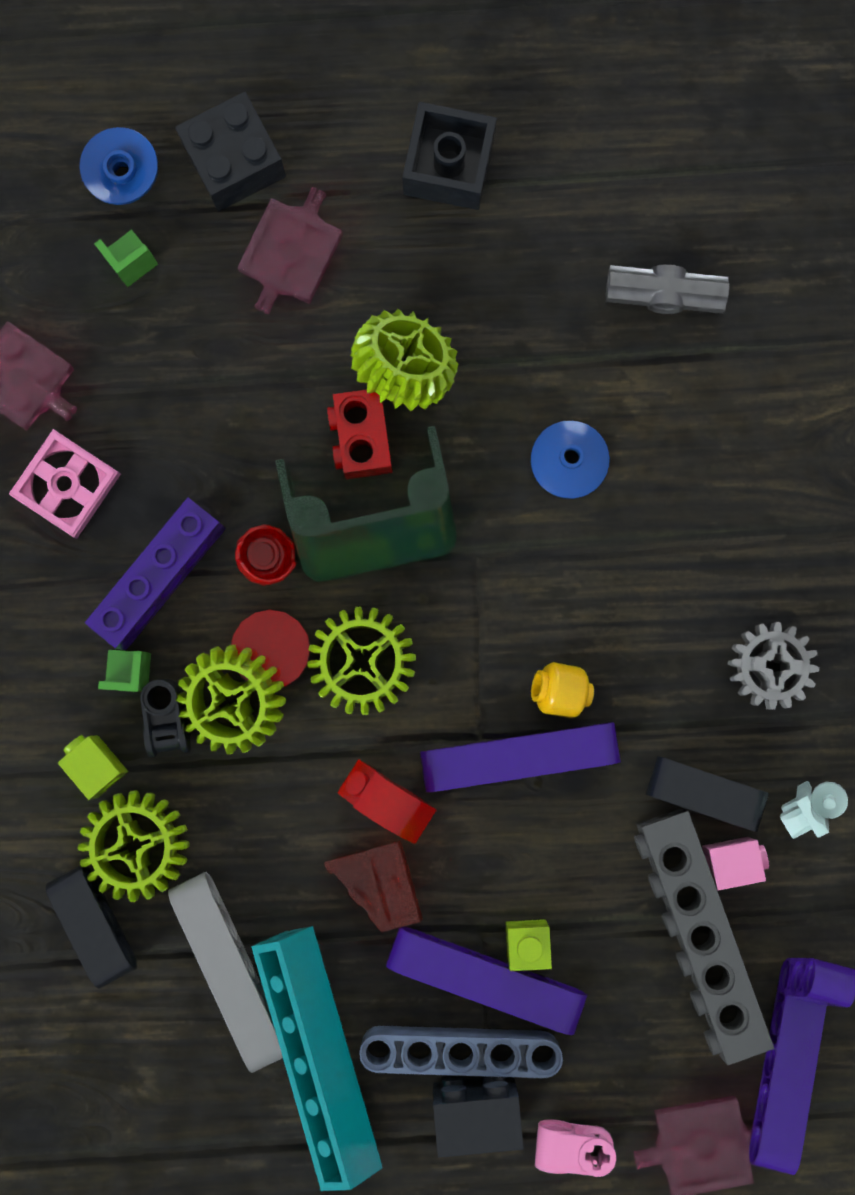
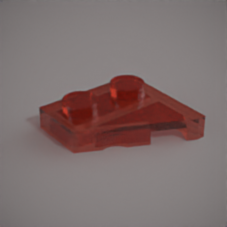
M401 840L324 862L330 874L334 873L349 890V896L357 905L366 909L368 917L381 932L418 923L423 919Z

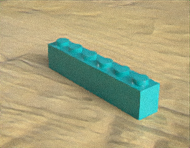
M311 926L285 931L253 945L251 948L321 1191L352 1190L383 1168L314 928Z

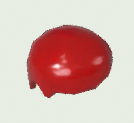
M267 524L249 528L236 545L235 559L238 570L250 582L266 586L280 583L290 575L296 566L295 544L280 528Z

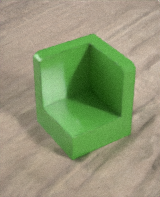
M132 229L108 248L101 239L94 243L127 288L158 265L150 250L140 241Z
M108 650L106 681H99L98 689L142 692L144 686L149 683L151 653Z

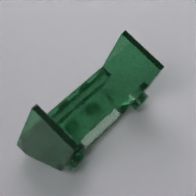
M435 426L427 427V441L433 468L421 470L410 479L408 496L411 506L331 523L328 509L322 500L309 495L295 497L288 466L283 459L275 461L287 518L301 567L310 579L317 582L336 580L444 556L454 548L457 532Z

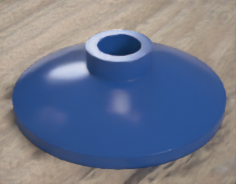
M116 127L99 132L86 144L80 158V174L86 188L97 199L109 204L124 205L139 200L152 188L158 174V159L153 146L146 137L129 128ZM120 167H127L128 172L125 175H116V171Z
M562 421L546 428L536 439L531 452V468L537 482L550 494L565 499L580 498L592 493L603 482L609 468V451L602 436L591 426L578 421ZM575 451L579 457L578 462L574 464L568 463L564 458L565 452Z

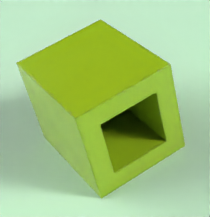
M83 735L78 736L63 749L66 756L58 762L59 766L88 800L99 798L129 772L98 735L88 736L86 739Z
M505 921L507 961L510 971L552 969L550 928L547 921Z

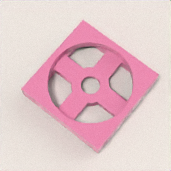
M53 429L9 495L77 539L121 474ZM59 452H74L65 467L56 469L44 461L51 455ZM88 463L95 466L99 476V486L94 493L80 485L79 476ZM35 474L47 481L49 490L40 504L37 503L33 493ZM63 476L69 477L72 481V485L67 491H60L57 487V481ZM72 498L84 506L80 514L75 517L58 518L54 515L64 499Z

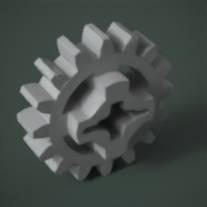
M774 622L771 624L768 632L764 624L756 625V636L746 631L741 634L745 645L734 644L732 646V649L739 656L738 659L728 661V665L737 667L738 673L730 677V680L742 682L743 686L737 692L740 696L749 693L753 694L750 702L753 706H758L764 699L766 709L775 710L777 700H779L783 708L792 707L791 697L802 701L806 698L802 688L815 687L816 684L808 677L809 673L819 672V667L810 665L809 660L817 655V651H806L804 646L808 643L809 637L804 636L796 639V627H788L782 632L781 623ZM766 640V643L763 644V651L757 656L751 657L752 650L760 642ZM787 645L794 651L797 660L786 650ZM773 660L775 663H779L780 671L773 672L772 669H767L766 662ZM749 672H753L761 681L760 688L753 682ZM797 675L792 685L781 692V689H784V682L790 676Z

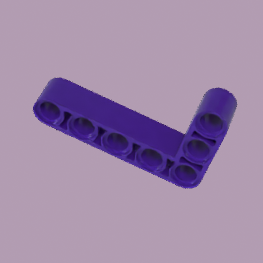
M787 958L783 962L769 1032L775 1049L767 1051L765 1054L749 1146V1161L751 1165L790 1175H795L798 1171L802 1157L826 1007L848 1008L852 1005L855 999L854 968L814 958Z

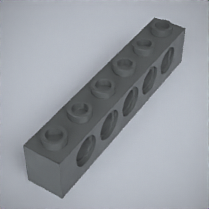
M681 808L636 824L640 834L634 836V840L641 858H649L654 873L649 874L648 879L655 897H663L668 912L663 913L662 918L669 936H677L682 951L677 952L676 957L685 977L691 975L696 990L691 991L690 996L698 1016L705 1014L710 1029L704 1031V1035L712 1055L719 1054L727 1065H731L775 1049L689 811ZM671 847H678L681 852L680 863L674 868H666L663 864L664 852ZM692 886L695 890L694 901L689 906H679L677 903L678 892L683 887ZM698 926H707L709 929L708 940L702 945H693L691 942L693 930ZM715 965L722 966L723 976L721 980L715 984L706 983L705 975L707 970ZM728 1005L737 1006V1015L733 1021L729 1023L720 1022V1012L724 1007Z

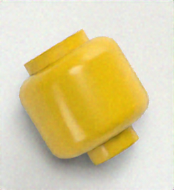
M555 662L546 665L543 670L536 672L531 687L532 700L537 702L541 712L565 718L579 716L584 707L591 705L594 696V686L589 683L585 670L577 666Z

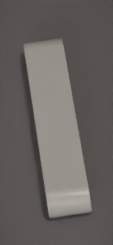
M204 872L169 889L168 896L173 910L246 1067L251 1073H254L282 1059L283 1056L263 986L211 876Z

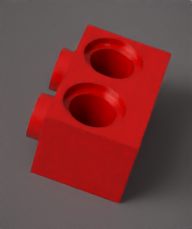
M367 390L333 394L334 406L327 407L330 431L338 430L340 445L332 446L336 470L343 469L346 479L392 473L383 402L380 403V395L376 392L367 393ZM354 407H361L366 410L367 417L361 423L353 424L345 419L347 412ZM360 445L368 446L373 451L372 457L364 463L355 462L351 458L354 448Z

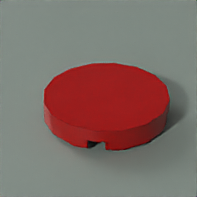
M275 610L256 612L243 620L233 634L231 645L236 646L238 655L246 647L251 648L252 661L260 655L265 656V663L261 667L265 671L270 667H275L277 672L271 677L272 682H284V687L293 683L305 671L311 653L309 651V636L300 622L285 612ZM240 674L241 678H243L246 681L249 680L244 675Z

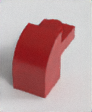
M360 759L357 760L337 792L354 805L353 808L413 844H416L437 810Z

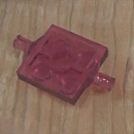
M312 187L303 207L288 206L271 198L238 265L240 273L259 281L264 286L257 303L254 305L261 312L263 310L264 313L270 314L278 294L290 295L310 304L343 236L342 230L325 223L317 215L326 197V194L321 190L317 191V188Z
M8 321L0 330V413L26 431L37 417L49 408L65 418L66 421H69L72 418L70 413L74 415L77 407L59 395L62 385L74 371L72 365Z
M734 1095L654 1110L659 1133L657 1147L633 1151L637 1169L661 1164L666 1172L671 1195H695L754 1183L749 1161L752 1129L747 1130L742 1122L738 1099Z

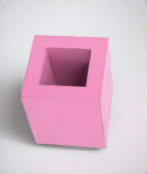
M744 837L702 846L717 890L766 881L764 870L769 869V860L764 845H759L758 840Z

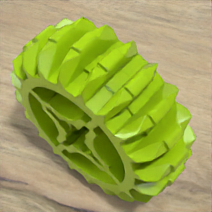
M397 309L392 315L385 310L378 317L372 315L363 324L362 328H359L351 347L352 352L350 355L353 358L351 369L357 371V382L367 383V393L376 392L379 394L380 403L386 399L392 401L395 409L401 404H405L410 411L417 406L426 409L432 403L437 404L444 397L446 391H449L452 387L459 364L455 361L457 351L451 348L450 345L451 338L441 336V327L433 328L430 326L429 317L424 321L417 319L414 311L409 316H405L400 309Z
M355 607L354 620H349L347 612L342 610L339 612L343 622L341 625L337 626L331 618L325 621L326 625L333 630L328 636L320 630L315 632V636L323 640L324 643L322 647L317 645L309 646L310 652L320 654V660L308 661L307 666L313 669L320 668L321 673L314 675L310 680L313 684L325 681L327 684L319 691L320 697L324 698L332 691L336 694L330 704L333 708H337L342 699L347 700L345 707L347 714L353 713L355 703H361L362 715H368L369 702L374 701L378 712L385 710L381 700L384 696H387L393 704L398 702L397 696L391 692L395 686L401 691L407 692L409 687L399 680L401 675L414 677V670L403 667L404 662L416 661V655L411 653L403 654L402 649L410 647L413 642L411 638L398 641L397 637L405 630L402 624L396 626L392 631L388 629L393 620L392 615L387 614L382 622L379 623L376 622L378 609L372 608L369 613V619H363L362 608ZM367 628L383 634V636L368 646H360L349 637L347 632L354 629ZM338 641L346 652L347 660L343 668L339 670V673L333 677L330 671L329 659L331 650L335 642ZM392 644L395 653V668L390 680L387 682L377 669V660L384 650ZM349 645L356 651L361 650L363 655L365 650L371 653L379 647L371 654L372 657L368 660L371 665L370 669L376 675L375 678L368 671L363 672L362 668L359 669V672L352 670L346 675L356 662L353 652L348 647ZM362 675L367 677L378 691L366 695H356L345 691L341 686L352 678Z
M235 645L226 647L225 652L219 646H216L210 650V656L205 653L196 657L197 664L191 663L185 668V672L189 677H183L179 680L178 686L186 692L180 693L175 701L186 704V707L180 711L178 717L190 718L191 722L185 727V731L192 732L194 729H197L200 732L196 739L197 743L202 744L207 738L210 739L211 751H217L223 744L227 755L233 754L237 746L242 753H246L252 748V743L259 747L266 741L265 735L272 736L277 730L273 722H280L283 719L284 714L277 708L286 703V698L281 695H275V693L284 687V682H272L271 677L277 672L276 668L270 667L265 671L261 667L266 660L263 655L252 661L251 648L246 647L238 655ZM221 670L236 671L249 680L237 682L228 673L223 674ZM206 680L210 684L207 688L212 695V702L209 708H206L203 698ZM255 690L260 701L257 720L252 715L254 710L250 705V696ZM240 691L244 692L237 698V702L228 703L219 708V705L226 700L225 697L232 694L236 695ZM224 717L231 721L234 726L239 725L240 728L224 726L215 719Z
M137 790L129 792L127 801L122 793L113 795V805L107 800L99 803L102 815L96 812L88 814V820L95 827L85 826L80 830L83 836L90 838L89 842L78 844V850L82 852L89 851L90 856L81 860L80 865L81 867H87L92 864L95 870L89 873L87 880L91 882L101 877L103 881L98 889L101 893L114 886L113 899L115 900L121 899L126 889L130 902H135L139 899L140 890L147 900L155 896L154 886L161 892L169 888L165 877L171 880H177L180 877L179 871L172 864L183 866L187 863L185 856L177 854V850H184L190 846L189 841H178L177 835L187 831V826L180 825L176 828L173 826L172 822L179 818L180 813L176 810L166 816L164 811L169 805L166 799L161 800L156 807H153L154 793H146L142 803L140 802V794ZM130 813H138L148 817L158 826L160 831L151 833L143 831L139 827L137 820H132ZM118 817L120 825L117 826V842L114 846L104 849L106 832L111 823ZM131 836H134L133 841L137 839L140 842L147 839L151 840V842L142 845V848L136 851V856L134 855L135 850L132 852L128 850L117 851L132 841ZM164 842V855L161 864L150 876L147 867L151 864L149 859L150 850L153 846ZM117 859L124 861L129 866L131 873H136L137 878H130L120 874L111 866L109 861Z

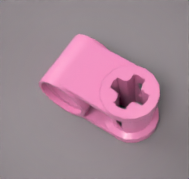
M554 1119L539 1121L535 1166L537 1169L553 1174L572 1173L601 1177L610 1173L615 1167L616 1152L613 1146V1139L610 1133L603 1127L573 1124ZM594 1145L602 1146L598 1156H591L590 1154L594 1150Z

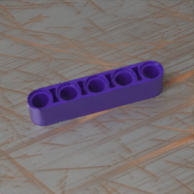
M614 722L420 752L426 792L444 791L621 763Z
M400 926L386 963L388 969L398 974L566 1035L575 1034L588 996L577 988L528 970L510 971L509 965L506 962L404 926Z

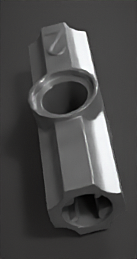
M610 265L606 286V302L647 306L650 311L662 314L679 313L682 310L723 313L726 309L729 295L728 277L686 273V269L676 265H657L651 269Z

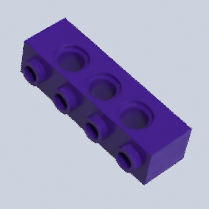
M187 497L89 616L85 624L115 649L126 651L226 528Z

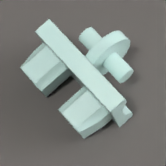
M808 781L797 786L796 798L782 805L783 813L780 815L791 837L794 839L812 829L818 838L829 833V818L839 817L848 806L846 791L835 782L820 783L814 788L813 792Z

